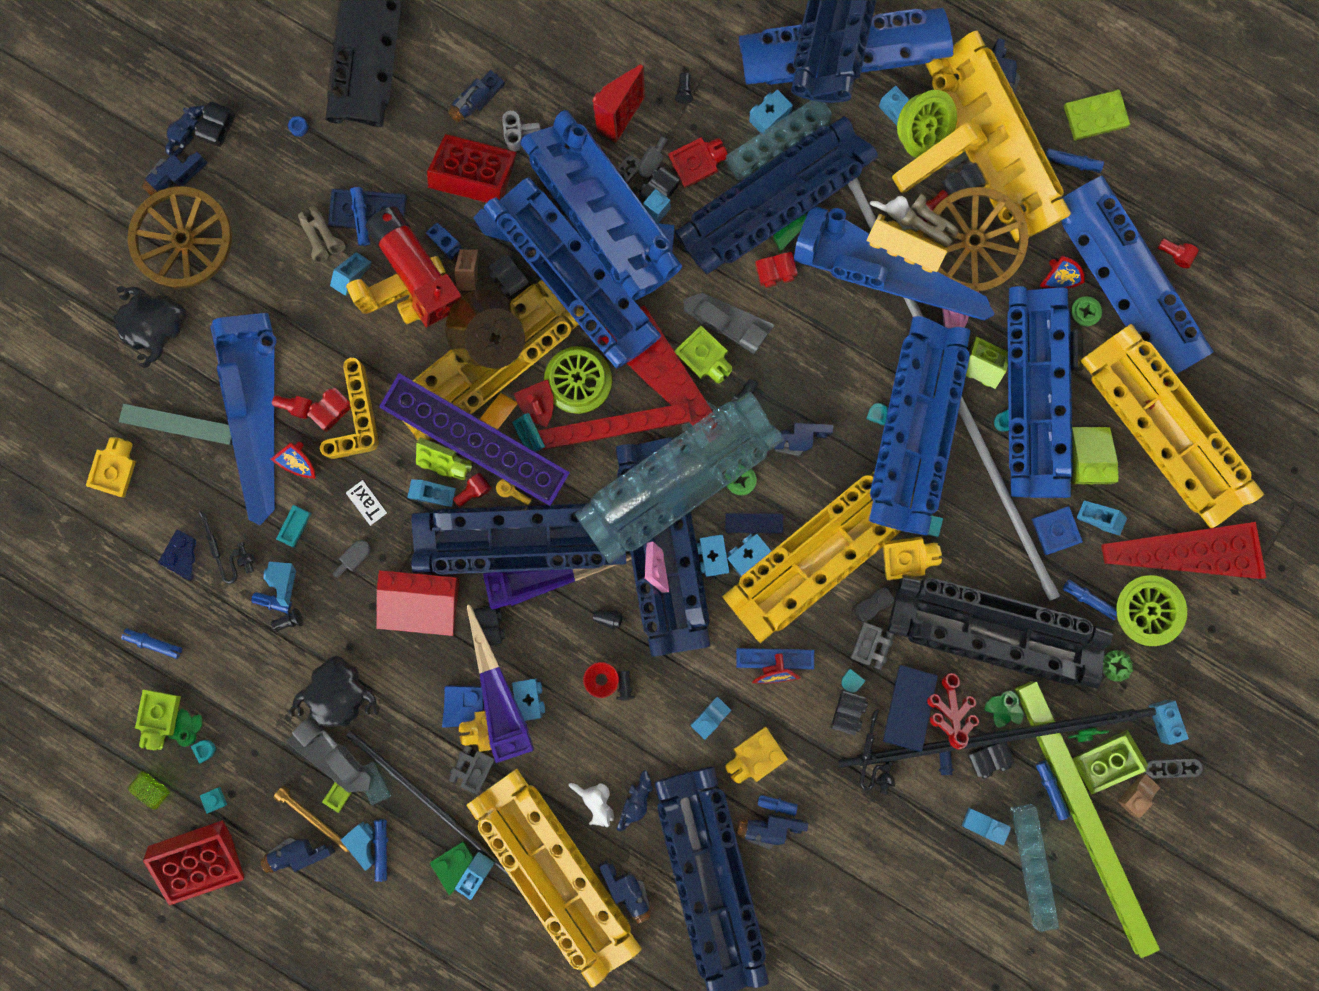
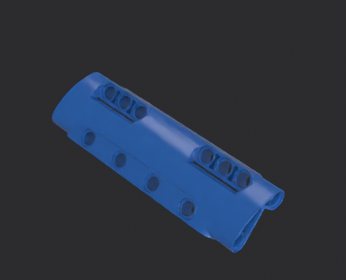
M944 8L923 11L911 9L875 15L872 18L865 56H868L871 62L865 63L863 61L861 73L925 64L933 61V59L952 57V35ZM911 18H918L920 23H913ZM893 20H899L901 25H894ZM874 23H881L883 28H876L874 26ZM802 25L766 29L761 33L739 36L746 85L766 82V84L793 82L795 73L788 72L787 68L790 66L794 67L793 61ZM783 35H788L791 38V40L784 41L781 37ZM769 37L772 42L766 44L763 42V39ZM824 39V43H823V48H822V52H821V56H820V61H819V65H818V70H817L816 78H817V76H818V71H819V67H820V62H821V58H822V54H823V49H824V45H825V39ZM900 52H907L909 57L903 58Z
M1103 175L1061 198L1064 199L1071 212L1070 216L1062 220V225L1124 325L1127 327L1132 324L1139 334L1143 331L1150 334L1148 342L1154 346L1175 374L1214 352ZM1109 199L1115 200V206L1112 209L1105 208V202ZM1118 215L1125 216V222L1122 225L1115 224V218ZM1134 231L1136 234L1135 239L1126 241V232ZM1087 235L1090 239L1089 243L1081 246L1079 239ZM1103 267H1107L1110 271L1109 276L1106 278H1101L1099 275V271ZM1169 294L1176 297L1175 304L1171 306L1165 303V297ZM1123 299H1127L1130 302L1127 310H1122L1119 307V303ZM1180 310L1186 313V319L1182 322L1175 319L1176 312ZM1194 327L1197 331L1196 336L1192 338L1185 335L1186 328ZM1151 363L1152 367L1156 371V366Z
M528 177L521 181L501 200L495 197L485 204L484 210L616 369L636 358L661 337V334L652 325L645 313L629 297L620 284L613 282L585 241L531 178ZM552 215H557L555 222H549ZM512 221V226L505 229L506 222ZM523 235L524 240L521 243H517V238ZM576 243H580L581 248L578 251H573V246ZM531 250H536V255L532 258H529V252ZM599 272H605V277L602 280L596 279ZM628 300L629 306L626 309H621V302ZM583 307L585 310L584 314L577 316V309ZM591 322H596V329L589 331L588 325ZM607 336L609 342L607 345L602 346L600 340Z
M1022 286L1009 288L1008 404L1011 497H1071V477L1073 475L1071 329L1067 288L1027 290L1026 287ZM1016 313H1022V317L1019 320H1013V316ZM1028 313H1029V358H1030V362H1028ZM1018 331L1023 332L1021 338H1019V339H1014V338H1013V336H1014V334H1015L1016 332H1018ZM1057 333H1065L1062 340L1055 339ZM1015 351H1023L1021 357L1014 358ZM1058 370H1065V375L1062 378L1055 376ZM1058 408H1066V412L1064 415H1056V410ZM1023 425V432L1015 434V427ZM1029 425H1030V436H1031V475H1030ZM1018 444L1024 445V450L1021 453L1015 452V447ZM1060 445H1065L1067 448L1063 454H1058L1056 451ZM1018 463L1024 464V469L1021 472L1015 471V466Z
M914 316L912 318L909 336L904 339L872 481L870 496L873 502L869 516L870 522L920 535L929 534L932 519L930 515H933L938 510L969 363L970 355L967 350L971 332L969 329L963 327L946 328L921 316ZM943 350H944V355H943V360H942V364H941L939 379H938V383H937L935 398H933V396H934V391H935V386H936V381H937V377H938V372H939V367H940V363H941L942 353H943ZM920 459H921V464H920V468H919V473H918L917 483H916V487H915L913 502H912V506H911V509H910V504H911V500H912V495H913L914 485H915V481H916L918 466H919V462H920Z

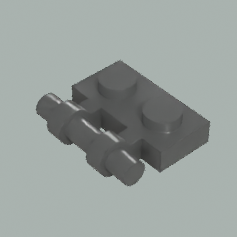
M863 622L850 659L866 665H870L871 660L875 659L877 661L874 668L882 670L883 664H886L888 659L886 658L888 650L893 645L892 639L894 634L887 631L885 638L880 636L881 628ZM879 642L882 644L879 654H876L874 652Z
M465 745L463 751H460L458 755L459 759L456 766L452 767L450 771L452 774L449 781L456 783L459 777L463 779L460 787L478 795L495 759L488 754L479 752V750L475 756H471L470 752L473 747ZM466 761L471 763L467 773L462 771Z

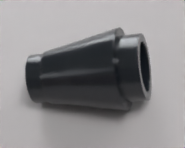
M595 610L593 615L594 622L613 630L621 627L622 613L618 611Z

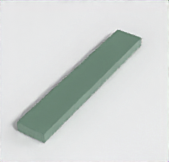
M127 404L122 406L119 418L120 423L232 445L229 425Z

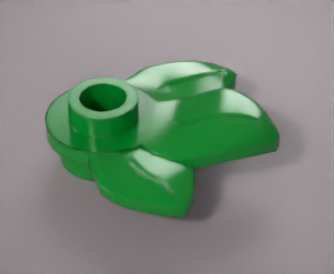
M1005 691L1001 696L990 698L984 708L985 711L993 713V720L998 728L1005 726L1010 720L1020 724L1024 716L1023 710L1019 706V696L1013 691ZM1008 697L1012 698V702L1010 704L1006 703V699Z
M179 709L174 733L167 736L170 739L176 740L181 746H190L196 740V733L202 728V716L196 715L191 717L187 710Z
M1097 728L1077 730L1078 734L1070 735L1068 738H1077L1078 742L1094 740L1093 735L1109 733V731H1097Z

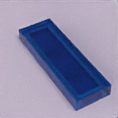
M726 513L725 533H783V514Z

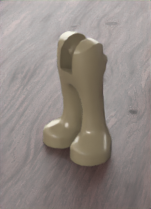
M922 193L900 222L904 226H913L944 246H949L952 240L942 231L953 237H956L959 231L952 223L935 214L926 206V197ZM916 214H918L919 216L923 217L924 219H926V220H928L929 222H931L932 224H934V227L931 226V225H929V224H927L925 221H923V220H922L920 217H918Z
M315 206L309 207V210L314 220L309 222L302 211L298 214V218L311 242L313 261L321 263L328 259L329 254L315 231L316 229L321 233L326 247L331 254L342 252L346 246L341 239L335 238L331 234L321 213Z

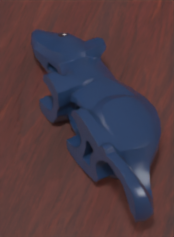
M204 105L191 108L184 107V115L169 125L167 129L169 142L165 146L166 153L169 156L175 155L177 157L193 140L194 137L191 134L199 122L197 120L203 114ZM174 146H180L176 151L172 152Z
M647 770L640 774L639 784L636 788L631 784L629 793L632 795L630 799L626 798L616 829L620 832L625 830L630 823L642 819L646 814L647 797L649 792L653 790Z

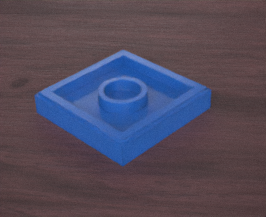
M1069 506L1032 519L1045 555L1083 542Z

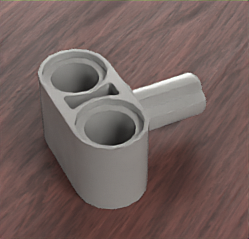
M507 111L503 115L504 138L508 149L516 152L522 148L520 141L523 136L540 130L539 123L522 124L519 115L515 111ZM510 120H516V123L512 125L507 124ZM512 138H518L514 143L509 142Z

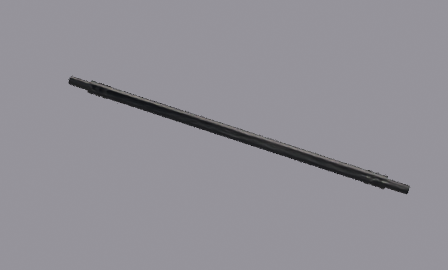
M1154 707L1140 710L1129 709L968 736V744L963 749L1136 721L1137 718L1156 715V710ZM949 740L924 744L921 752L905 747L871 752L867 765L961 749H955ZM863 754L853 758L838 760L839 768L854 765L863 766Z

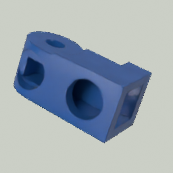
M437 222L426 232V235L450 260L459 253V249H463L459 242Z

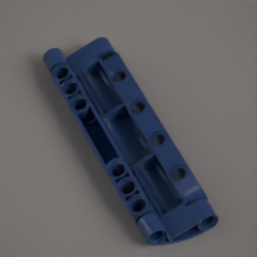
M808 0L793 61L796 71L791 91L794 95L828 103L845 102L851 99L854 82L860 78L876 0ZM824 39H825V45H824L823 54H822V58H821V62H820V67H819V71H818V76H817V78H816V74H817V70H818V65H819V61H820V56H821V52H822V48H823V43H824Z
M843 116L829 127L823 126L818 128L696 211L691 216V223L688 222L674 231L675 235L695 263L708 275L725 262L732 263L857 178L864 167L878 158V153L870 143L855 135L851 122L847 117ZM829 151H831L829 154H827L826 156H824L823 158H821L820 160H818L817 162H815L814 164H812L814 161H816L817 159H819L820 157H822L823 155H825L826 153H828ZM807 166H809L807 169H805L804 171H802L801 173H799V174L797 175L798 172H800L801 170H803L804 168H806ZM744 209H746L744 212H742L741 214H739L738 216H736L735 218H733L732 220H730L729 222H727L729 219H731L732 217H734L735 215H737L738 213H740L741 211H743ZM722 224H724L722 227H720L719 229H717L716 231H714L713 233H711L710 235H708L710 232H712L713 230H715L716 228H718L719 226H721Z
M664 438L637 445L626 444L617 446L616 453L619 464L617 477L644 632L649 638L651 657L711 647L707 627L710 622L683 464L677 454L675 438ZM639 467H641V472H642V478H643V484H644V490H645V495H646V501H647V507H648L649 517H648V515H647V509H646V503H645V497H644V491H643V485H642V479H641V474H640V468H639ZM628 470L631 471V476L629 479L627 478ZM674 481L677 484L675 491L672 490V483ZM632 488L634 489L633 497L630 496V490ZM635 507L638 510L636 516L633 515V510ZM680 519L683 520V527L681 529L678 526ZM649 542L657 544L664 554L669 592L662 593L669 631H667L661 592L645 579L646 544ZM686 557L690 559V565L688 567L685 565ZM647 584H649L651 587L649 593L646 591ZM693 595H694V596L696 597V599H697V602H696L695 605H694V604L692 603V601H691V598H692ZM650 603L654 605L653 612L649 609ZM653 622L657 624L656 631L652 627Z
M583 503L551 506L532 505L438 509L429 513H412L414 554L411 564L413 573L461 574L600 568L603 565L626 564L625 518L622 505L604 506L602 503ZM573 512H579L581 514V517L575 519L572 517L571 514ZM539 513L543 516V519L536 520L533 515ZM496 515H501V516H503V517H504V521H502V522L497 521V520L495 519V516H496ZM457 517H464L466 522H458ZM598 544H604L603 546H578V547H553V548H552V546H573V545H598ZM488 549V550H477V551L437 552V551H447V550ZM578 554L581 555L583 559L580 561H576L573 559V556ZM600 554L602 558L595 560L592 558V555ZM560 555L563 560L558 562L553 557ZM482 558L485 564H478L476 559ZM463 559L466 565L458 564L457 560ZM438 560H444L447 565H439Z
M714 767L702 768L654 782L659 799L657 806L658 815L698 972L705 981L707 991H738L747 986L758 988L769 984L766 967L763 963L766 958L764 944L724 792L718 787ZM698 794H699V796H700V800H701V804H702L704 816H705V819H706V823H707V827H708V831H709V835H710V839H711L712 846H711L710 841H709V837H708V833H707V829H706V825H705V821H704V817H703V813H702V809H701V805H700V801H699ZM728 910H729V913H730V917H731V921H732V925H733V929H734V933H735V937H736V941H737V945H738V949H739V953H740V956H741L742 963L740 962V958H739V954H738V950H737V946H736L734 934H733V931H732V927H731V923H730V919H729V915H728Z

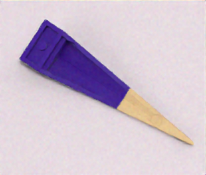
M626 554V561L631 560V554ZM603 565L600 568L486 572L483 573L490 608L493 610L510 604L513 606L616 565Z
M467 605L481 680L489 743L494 759L498 763L534 750L526 722L471 605Z

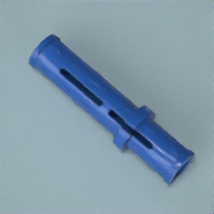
M1050 148L1047 149L1045 154L1048 161L1073 166L1081 171L1085 169L1101 173L1104 161L1094 160L1086 155L1078 156Z
M353 187L350 189L353 204L351 209L354 211L358 245L367 246L370 245L369 234L365 227L367 223L365 210L367 207L364 204L362 188Z
M1070 579L1064 584L1063 590L1075 596L1077 601L1088 604L1111 620L1116 619V608L1090 593L1088 588H1082Z
M128 628L124 630V633L131 636L122 634L121 637L124 641L137 644L139 648L145 647L178 659L180 655L173 651L182 653V647L149 637L146 633L140 634Z
M1043 760L1036 763L1035 765L1042 779L1041 783L1048 792L1058 820L1067 819L1071 815L1056 783L1057 778L1053 775L1048 761Z
M386 819L374 820V838L372 843L375 844L374 881L381 882L382 879L383 881L387 880V843L389 841L388 837H386Z

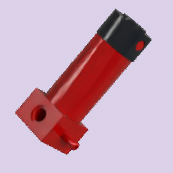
M388 207L379 211L368 220L365 227L413 298L412 307L427 328L446 318L453 304L461 298V294L448 274L441 276L398 207Z

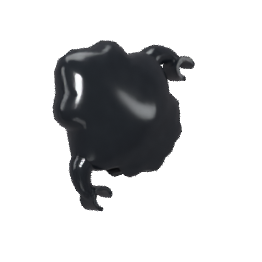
M119 286L117 291L119 293L125 292L123 295H119L121 300L129 299L130 294L134 295L128 304L120 306L117 314L114 316L119 338L124 344L130 345L135 350L145 348L151 351L148 357L145 354L137 356L139 360L146 359L144 363L139 365L147 368L152 362L160 358L167 341L179 336L181 326L186 319V310L182 305L173 302L166 295L152 297L141 288Z
M333 656L322 666L314 669L312 672V682L304 690L297 693L293 700V705L289 709V714L294 717L295 710L298 709V716H302L304 709L300 707V704L304 701L310 708V717L316 720L320 726H347L358 716V708L365 700L369 702L365 707L367 715H370L371 707H374V714L377 715L379 707L376 705L377 702L373 692L358 682L359 671L356 667L349 665L342 657Z

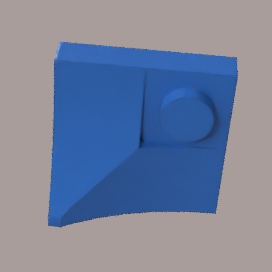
M445 686L442 727H458L462 722L474 720V712L485 711L481 686Z

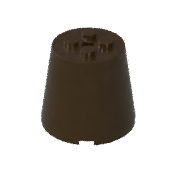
M477 290L465 294L453 304L445 323V333L450 348L461 360L470 365L502 368L514 362L524 347L525 334L517 308L508 298L494 291ZM492 333L497 335L493 341L489 339Z

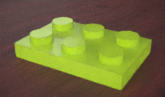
M1120 90L1068 102L1064 105L1074 141L1127 128L1130 125Z

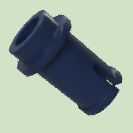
M951 751L939 753L940 769L938 770L941 771V775H953L955 770L952 768Z

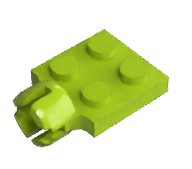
M702 326L693 332L674 351L700 379L707 375L719 384L725 380L723 378L724 375L728 377L732 372V366L724 358L728 351Z
M421 437L418 439L416 444L417 465L423 469L435 471L441 476L455 477L460 480L467 478L465 476L472 468V461L470 459L456 455V451Z
M152 690L142 691L135 729L141 731L139 747L143 749L146 747L148 750H162L165 737L174 733L181 696Z

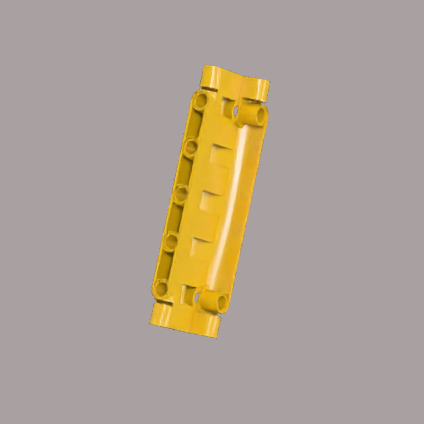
M973 31L953 45L952 57L933 59V61L925 63L931 77H933L932 86L934 90L946 92L955 103L957 110L955 130L971 122L979 125L989 140L981 149L977 151L967 149L965 152L970 162L979 164L989 184L983 188L1001 192L1010 198L1021 210L1027 224L1028 238L1070 216L1071 212L1064 199H1060L1064 194L1063 188L994 53L988 47L985 48L979 32ZM954 74H958L960 79L957 80ZM989 198L995 208L999 202ZM1021 205L1026 207L1025 212H1023ZM1003 206L997 214L1001 222L1006 223L1007 226L1016 223L1014 217H1010L1009 210ZM1017 228L1010 231L1015 243L1019 242V231Z

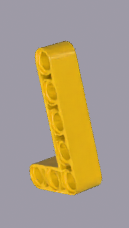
M968 122L896 172L892 179L900 192L905 193L967 149L977 151L984 147L989 140L979 125Z
M438 256L431 257L430 259L442 276L447 274ZM397 274L370 287L362 279L353 280L346 285L353 303L364 314L371 313L409 295L407 288Z
M349 358L344 362V373L356 434L323 441L320 445V452L330 459L370 452L379 445L365 367L356 358ZM358 364V369L355 372H351V366ZM361 382V388L354 390V385ZM364 400L365 406L358 409V403ZM363 419H368L369 421L366 427H361ZM371 437L372 443L369 446H365V439ZM353 441V447L350 450H346L347 442ZM330 445H334V451L328 454L327 448Z

